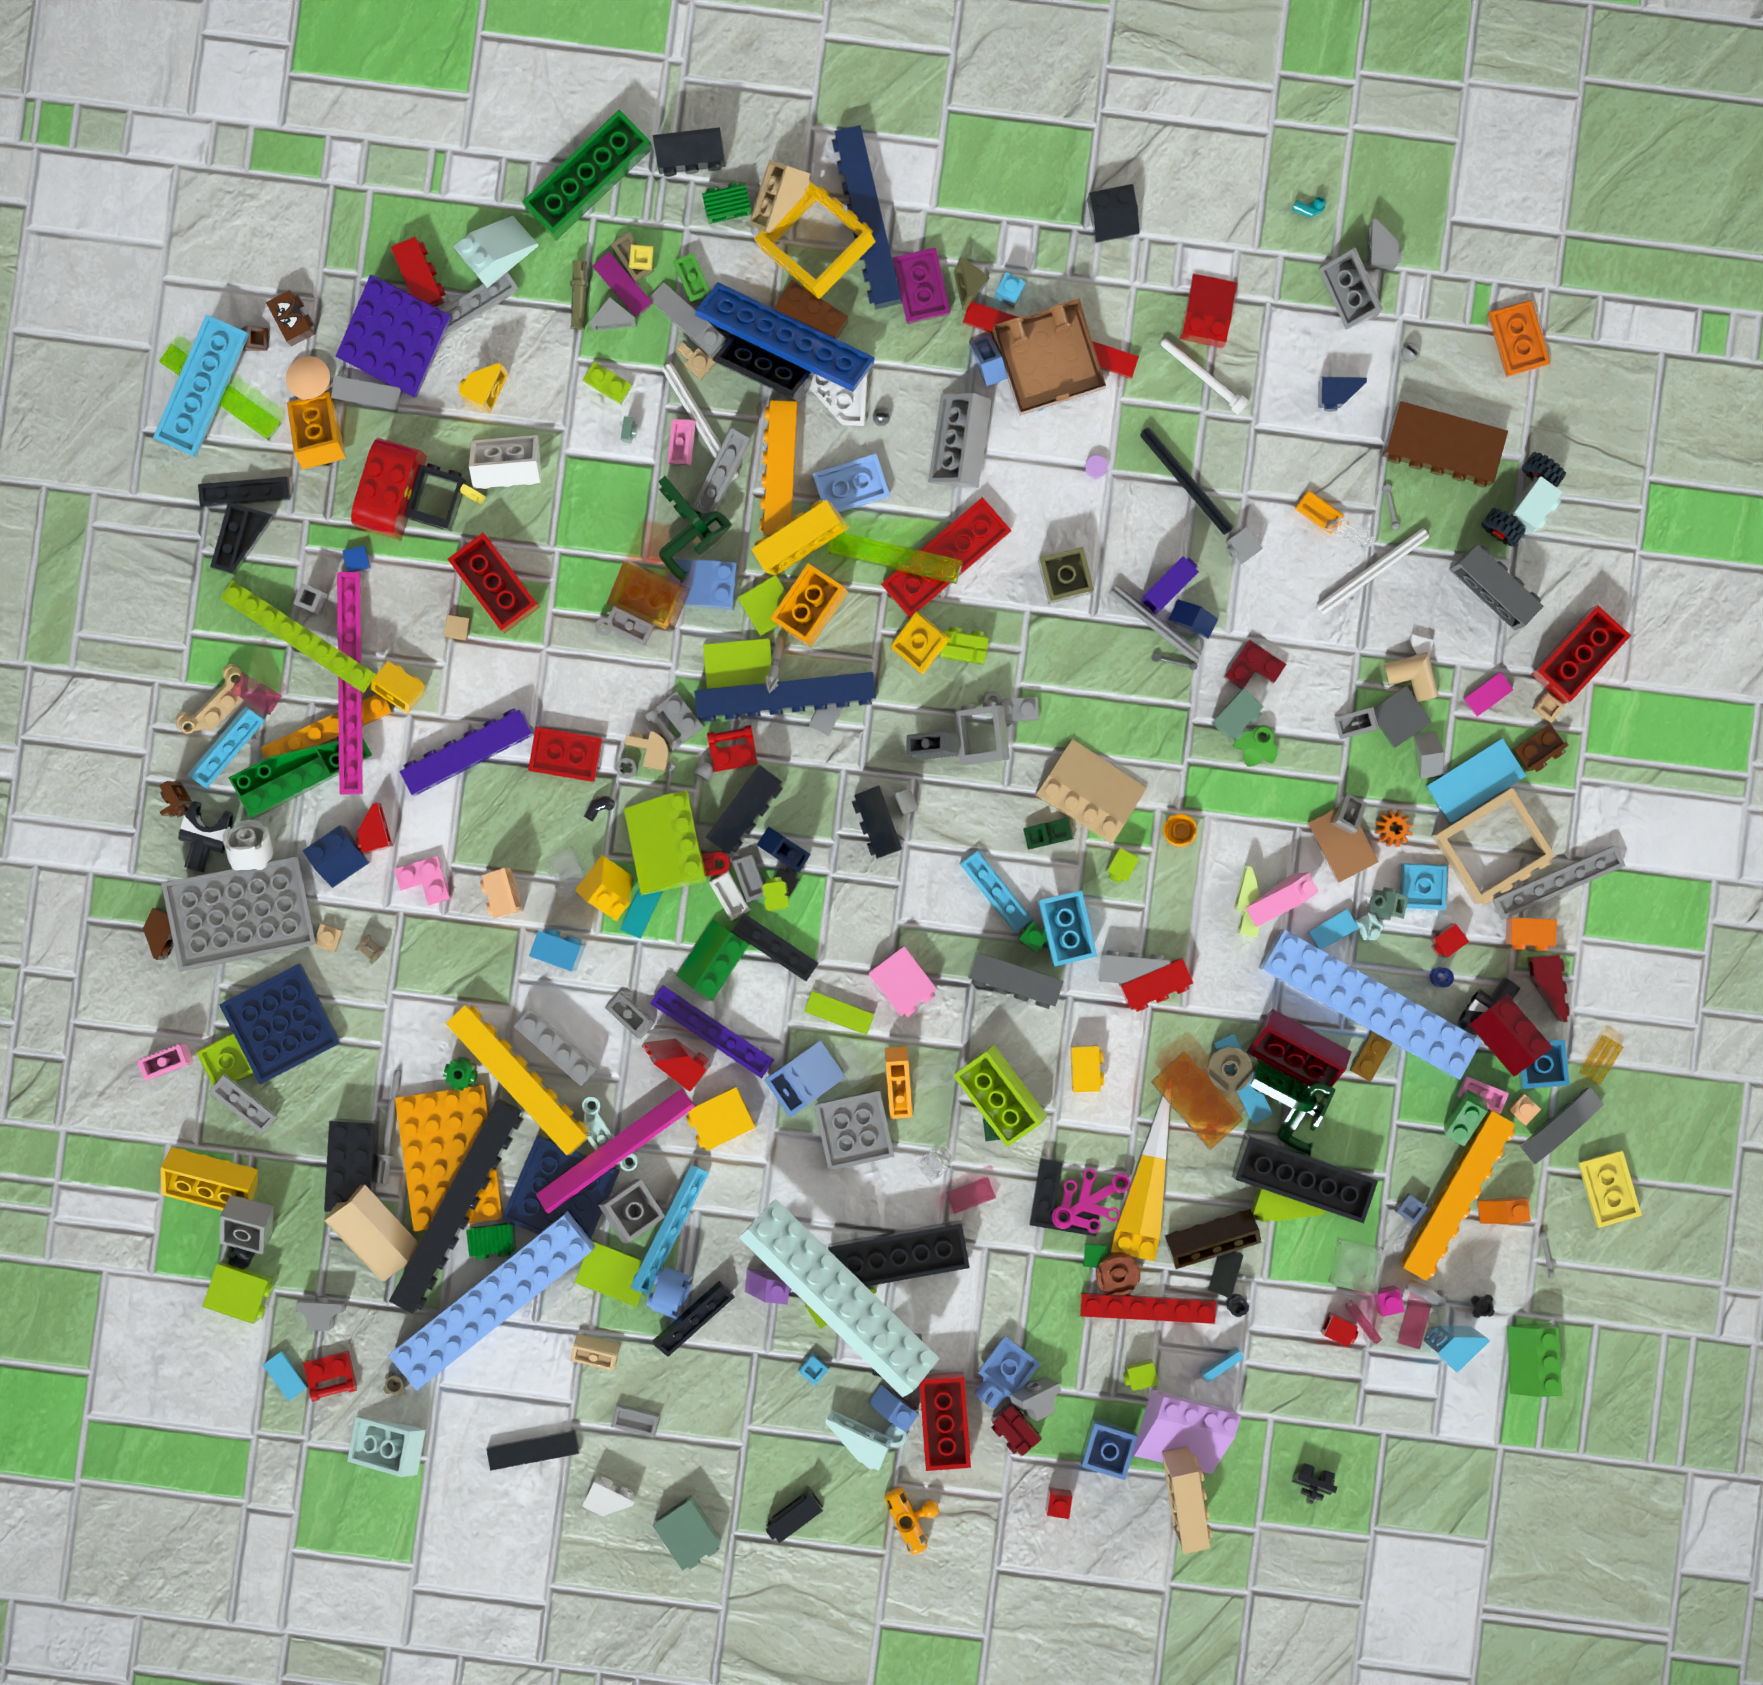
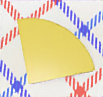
M465 484L460 489L464 496L479 504H483L486 499L484 495Z

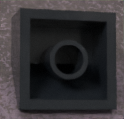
M1133 184L1089 192L1087 203L1096 243L1140 234L1138 206Z

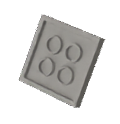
M880 1090L814 1104L828 1171L894 1157Z

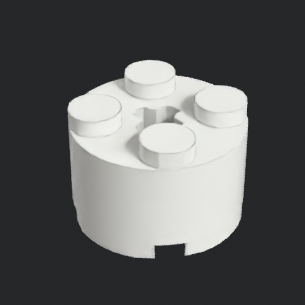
M243 820L237 822V826L232 829L228 827L223 834V843L232 869L262 870L266 868L267 862L273 856V847L268 828L264 827L257 820Z

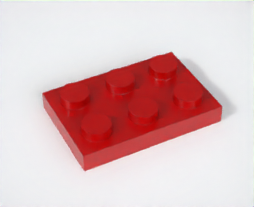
M535 727L528 771L595 782L603 738Z

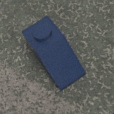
M1321 377L1318 381V408H1324V411L1328 412L1337 411L1338 408H1341L1367 383V378Z
M769 826L756 844L798 873L811 855Z

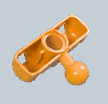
M897 1486L887 1491L884 1495V1500L906 1544L908 1552L912 1555L923 1552L928 1547V1540L918 1519L936 1517L939 1513L938 1504L935 1501L928 1500L923 1503L921 1509L914 1511L902 1487ZM902 1493L904 1494V1496H905V1498H906V1502H904V1503L902 1502V1500H901V1498H900V1495H901ZM903 1516H908L912 1519V1524L903 1526L900 1523V1519ZM922 1534H923L924 1539H925V1541H926V1543L923 1544V1545H922L921 1540H920V1538H919Z

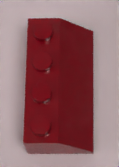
M1274 1009L1270 1011L1262 1022L1247 1050L1248 1054L1307 1086L1316 1082H1322L1333 1087L1346 1071L1351 1056L1350 1050Z

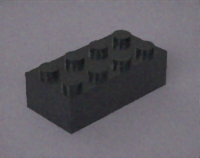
M333 1119L329 1121L324 1212H330L337 1203L347 1202L360 1185H366L374 1195L376 1194L375 1176L378 1159L376 1154H378L380 1121Z

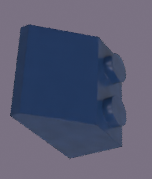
M341 825L302 850L313 868L332 888L370 863L362 850L358 849L356 841L346 826Z

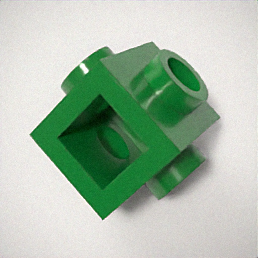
M463 1057L451 1060L450 1064H446L443 1077H446L445 1083L451 1084L450 1088L460 1091L471 1087L477 1079L478 1071L475 1070L477 1064L470 1063V1059ZM457 1070L462 1072L461 1079L455 1076Z

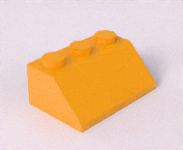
M808 563L770 619L811 648L847 596L848 591L844 586Z

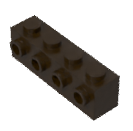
M1251 1209L1239 1211L1223 1218H1216L1213 1221L1197 1224L1191 1228L1174 1231L1171 1234L1165 1235L1167 1248L1175 1269L1262 1243L1260 1231Z

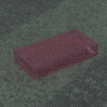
M244 672L241 673L230 690L235 695L269 715L282 697L279 693Z
M988 1176L946 1192L954 1214L996 1199Z
M1408 1299L1397 1339L1398 1344L1416 1349L1421 1348L1431 1305Z
M1352 1300L1346 1303L1345 1307L1370 1341L1374 1344L1382 1341V1338L1356 1303Z

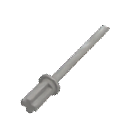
M395 1070L393 1075L382 1154H376L378 1162L375 1183L388 1184L391 1159L394 1158V1156L389 1155L400 1070Z

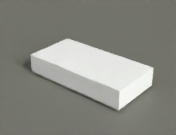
M729 871L709 882L731 921L751 910Z

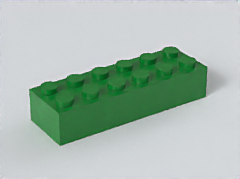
M619 109L522 201L525 209L557 241L653 149L651 142Z

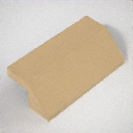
M360 1185L347 1202L337 1203L324 1219L381 1281L387 1280L408 1265L420 1244L366 1185Z

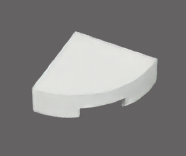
M1412 634L1410 636V645L1414 653L1418 655L1428 652L1430 658L1434 640Z

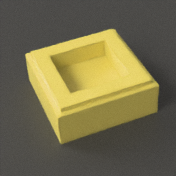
M631 244L629 268L652 270L654 247Z

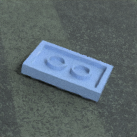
M876 453L813 473L820 499L831 502L839 513L890 497Z

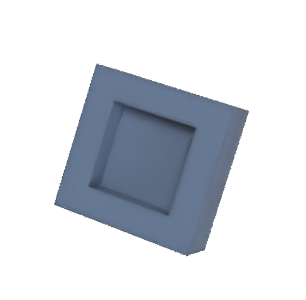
M1408 1193L1395 1212L1415 1226L1428 1207Z

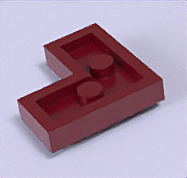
M1248 640L1224 678L1240 689H1244L1255 672L1271 683H1275L1287 664L1253 641Z

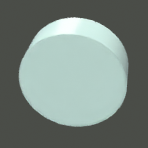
M890 1424L886 1428L885 1435L893 1438L891 1446L899 1447L906 1442V1432L894 1424Z

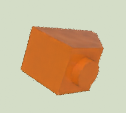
M1524 1196L1477 1201L1480 1224H1511L1531 1221L1528 1198Z

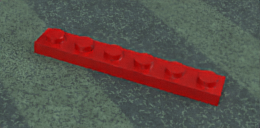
M1081 1293L1080 1317L1215 1324L1216 1300Z

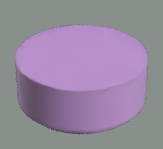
M1100 455L1091 456L1085 464L1087 475L1094 479L1103 477L1108 469L1106 459Z

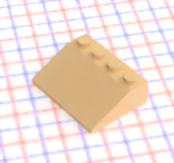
M1072 739L1035 795L1107 843L1112 844L1147 788Z

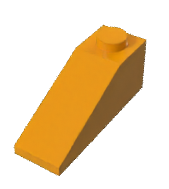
M907 1046L885 1048L890 1119L913 1117Z

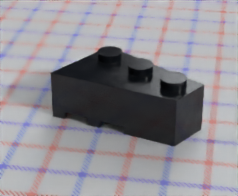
M228 502L210 567L217 571L235 575L274 519L273 514Z

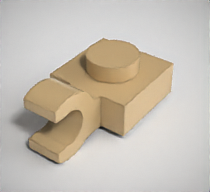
M683 342L676 348L677 352L688 360L684 367L701 381L716 364L699 348L692 352Z

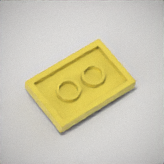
M1622 1150L1577 1162L1597 1228L1642 1216Z

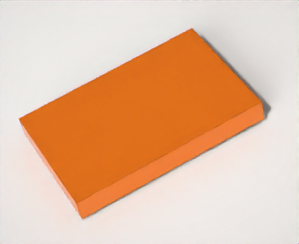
M1532 300L1487 313L1506 377L1551 364Z

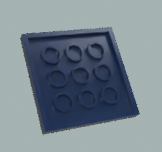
M301 963L219 1004L259 1085L341 1044Z
M537 1135L501 1219L539 1234L568 1211L591 1239L602 1215V1210L598 1205L609 1198L620 1170L612 1167L548 1214L536 1194L588 1156L574 1151L571 1155H566L555 1142Z

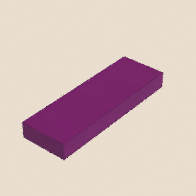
M610 252L592 265L594 270L635 318L653 304Z

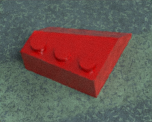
M676 1038L644 1042L642 1045L645 1052L650 1055L649 1058L653 1064L689 1092L711 1067L708 1063L709 1058L701 1052L694 1053Z

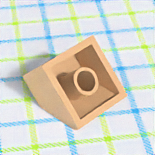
M502 868L482 875L483 880L480 881L482 892L484 894L487 893L489 902H486V907L489 915H493V918L496 919L523 911L511 868Z

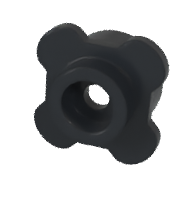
M1486 1294L1484 1297L1473 1296L1471 1298L1474 1308L1472 1315L1475 1318L1493 1316L1495 1313L1492 1303L1493 1297L1489 1294Z

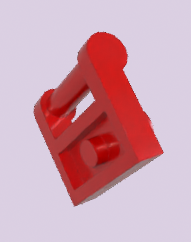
M751 725L744 726L743 729L715 734L714 731L707 732L714 772L758 765ZM743 737L747 739V744L719 749L716 746V742Z
M349 1350L308 1360L303 1363L312 1402L319 1401L322 1397L349 1391V1393L357 1391V1383ZM346 1376L347 1382L321 1389L318 1388V1382Z

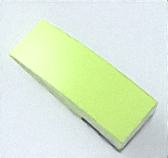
M1244 866L1234 910L1242 911L1237 933L1257 938L1259 926L1255 927L1245 908L1260 897L1257 880L1250 866Z

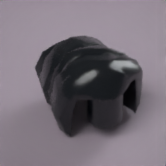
M232 1246L228 1247L226 1254L229 1258L228 1265L237 1266L240 1269L248 1268L255 1255L254 1252Z

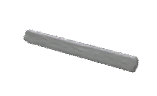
M1114 586L1110 591L1111 596L1190 660L1195 662L1202 654L1200 650L1121 586Z

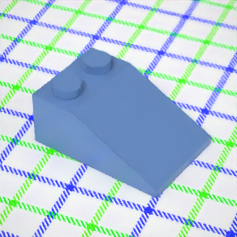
M674 559L680 568L685 572L688 571L689 574L686 580L680 583V580L670 571L667 604L734 610L738 572L737 563L714 560Z

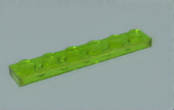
M171 343L159 362L180 376L188 355ZM227 385L219 405L269 441L282 423L232 386Z
M844 532L832 539L828 547V553L954 584L958 582L963 565L962 560Z

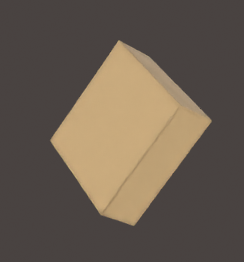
M447 615L443 637L467 641L470 619Z
M1545 692L1532 710L1548 723H1552L1565 705L1549 692Z

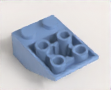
M820 1040L766 1077L764 1081L788 1116L791 1117L846 1078V1076Z

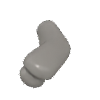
M1412 1279L1406 1285V1290L1423 1300L1440 1307L1446 1305L1445 1300L1448 1299V1294L1445 1291L1438 1290L1436 1293L1429 1286Z

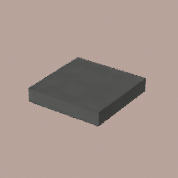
M1404 686L1374 707L1378 726L1394 748L1432 723L1407 686Z

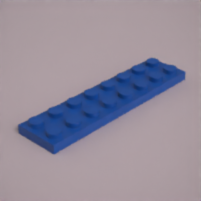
M719 282L716 283L696 309L695 316L852 392L855 391L874 364L875 357Z

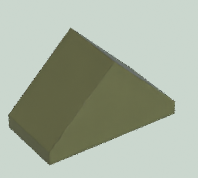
M961 258L954 270L962 309H967L983 291L990 277L965 258Z

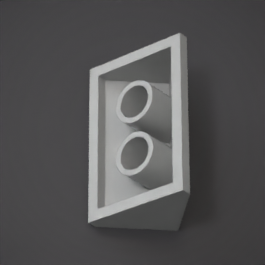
M1356 248L1319 268L1346 330L1377 317L1383 310Z

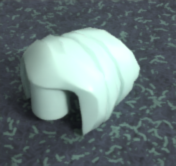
M1372 912L1356 920L1363 940H1376L1384 928V925L1378 921L1377 916Z

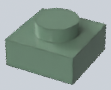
M624 416L621 440L624 443H632V438L637 436L638 425L635 424L632 417Z

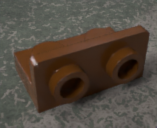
M1548 724L1512 750L1527 772L1533 770L1538 772L1548 765L1546 763L1547 760L1552 757L1555 760L1566 753L1564 749L1569 744L1567 741L1563 742L1553 726Z
M166 781L159 785L162 790L160 794L163 800L170 804V806L160 811L161 816H170V818L184 816L192 800L183 784L177 781Z

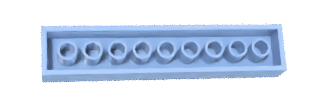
M1280 929L1259 969L1459 1080L1482 1041L1286 930Z
M566 1211L397 1346L388 1356L417 1391L588 1255L596 1245L571 1214Z

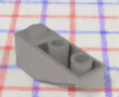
M1107 950L1106 955L1101 954L1099 981L1123 984L1170 964V960H1164L1165 955L1151 954V958H1142V953L1129 952L1128 957L1120 956V951Z

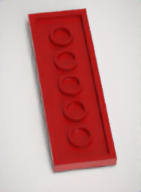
M982 497L881 583V586L904 613L911 618L916 611L919 612L1011 533L1012 530Z

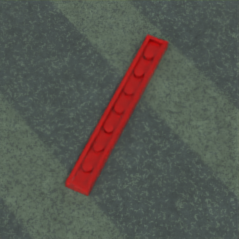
M972 302L967 308L963 324L993 333L994 325L1019 317ZM1092 341L1102 370L1132 379L1139 356Z

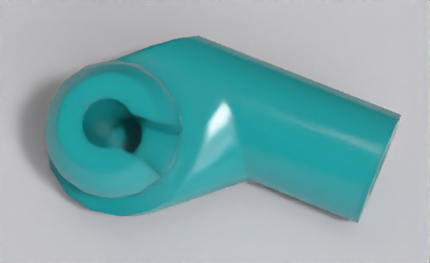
M1316 197L1309 204L1296 200L1292 211L1306 217H1313L1323 212L1326 200L1323 197Z

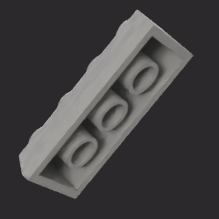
M975 393L941 395L929 483L960 488H979L991 399Z

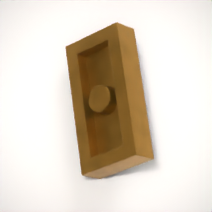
M1371 1032L1350 1071L1371 1082L1392 1042Z

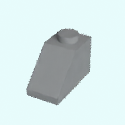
M1372 219L1368 225L1367 269L1394 270L1402 260V249H1399V242L1378 219Z

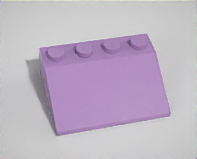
M1152 1389L1132 1455L1163 1463L1162 1452L1188 1446L1191 1454L1196 1455L1198 1466L1202 1468V1472L1212 1474L1235 1438L1241 1415L1226 1407Z

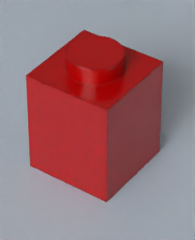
M1456 923L1449 924L1430 939L1433 943L1431 945L1433 951L1438 956L1442 955L1446 958L1470 942Z
M1329 1312L1320 1332L1325 1337L1349 1348L1350 1343H1354L1357 1339L1358 1326Z
M1048 1487L1045 1507L1047 1516L1070 1519L1073 1498L1071 1490Z

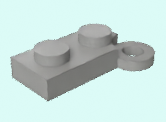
M613 607L608 618H600L595 624V629L600 635L606 636L614 631L643 646H646L655 627L616 607ZM604 622L609 626L606 631L600 629V625Z
M995 691L988 692L984 697V703L989 702L988 700L991 696L997 698L996 705L1004 706L1006 722L1039 720L1038 697L1002 699L1000 694Z

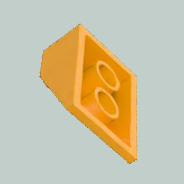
M330 391L324 392L313 399H298L287 402L293 450L302 470L346 459L344 443Z

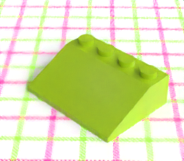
M687 790L666 794L624 808L641 896L707 882L693 808Z

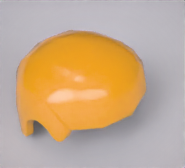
M1183 813L1171 815L1163 824L1165 839L1175 847L1188 846L1194 841L1198 833L1196 822L1191 816Z

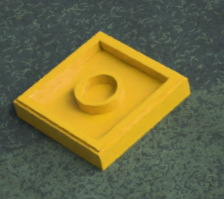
M916 611L890 645V648L919 673L924 674L950 638Z

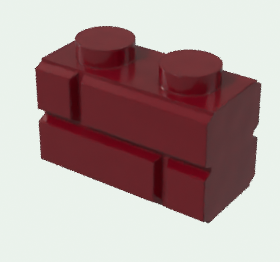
M1012 1401L991 1418L994 1424L991 1428L999 1437L1003 1435L1007 1439L1006 1445L1014 1455L1018 1452L1021 1457L1024 1456L1042 1439L1039 1432Z

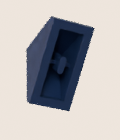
M1178 599L1168 620L1209 639L1218 618L1201 606Z

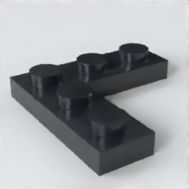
M1040 1158L1029 1225L1096 1236L1097 1233H1090L1087 1228L1071 1225L1069 1228L1060 1229L1053 1224L1052 1213L1059 1207L1056 1206L1063 1162ZM1084 1211L1076 1215L1087 1220H1099V1215ZM1059 1215L1060 1221L1064 1222L1067 1220L1066 1215ZM1090 1223V1228L1096 1230L1098 1228L1097 1223Z

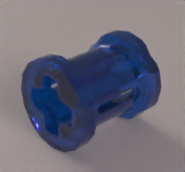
M1438 967L1432 969L1429 978L1434 986L1445 988L1453 983L1454 974L1448 968ZM1439 973L1443 974L1445 981H1440V978L1437 977Z

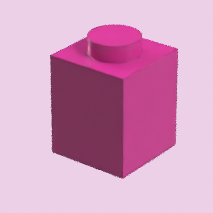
M1395 1285L1373 1290L1377 1312L1380 1315L1388 1316L1405 1312L1400 1289Z

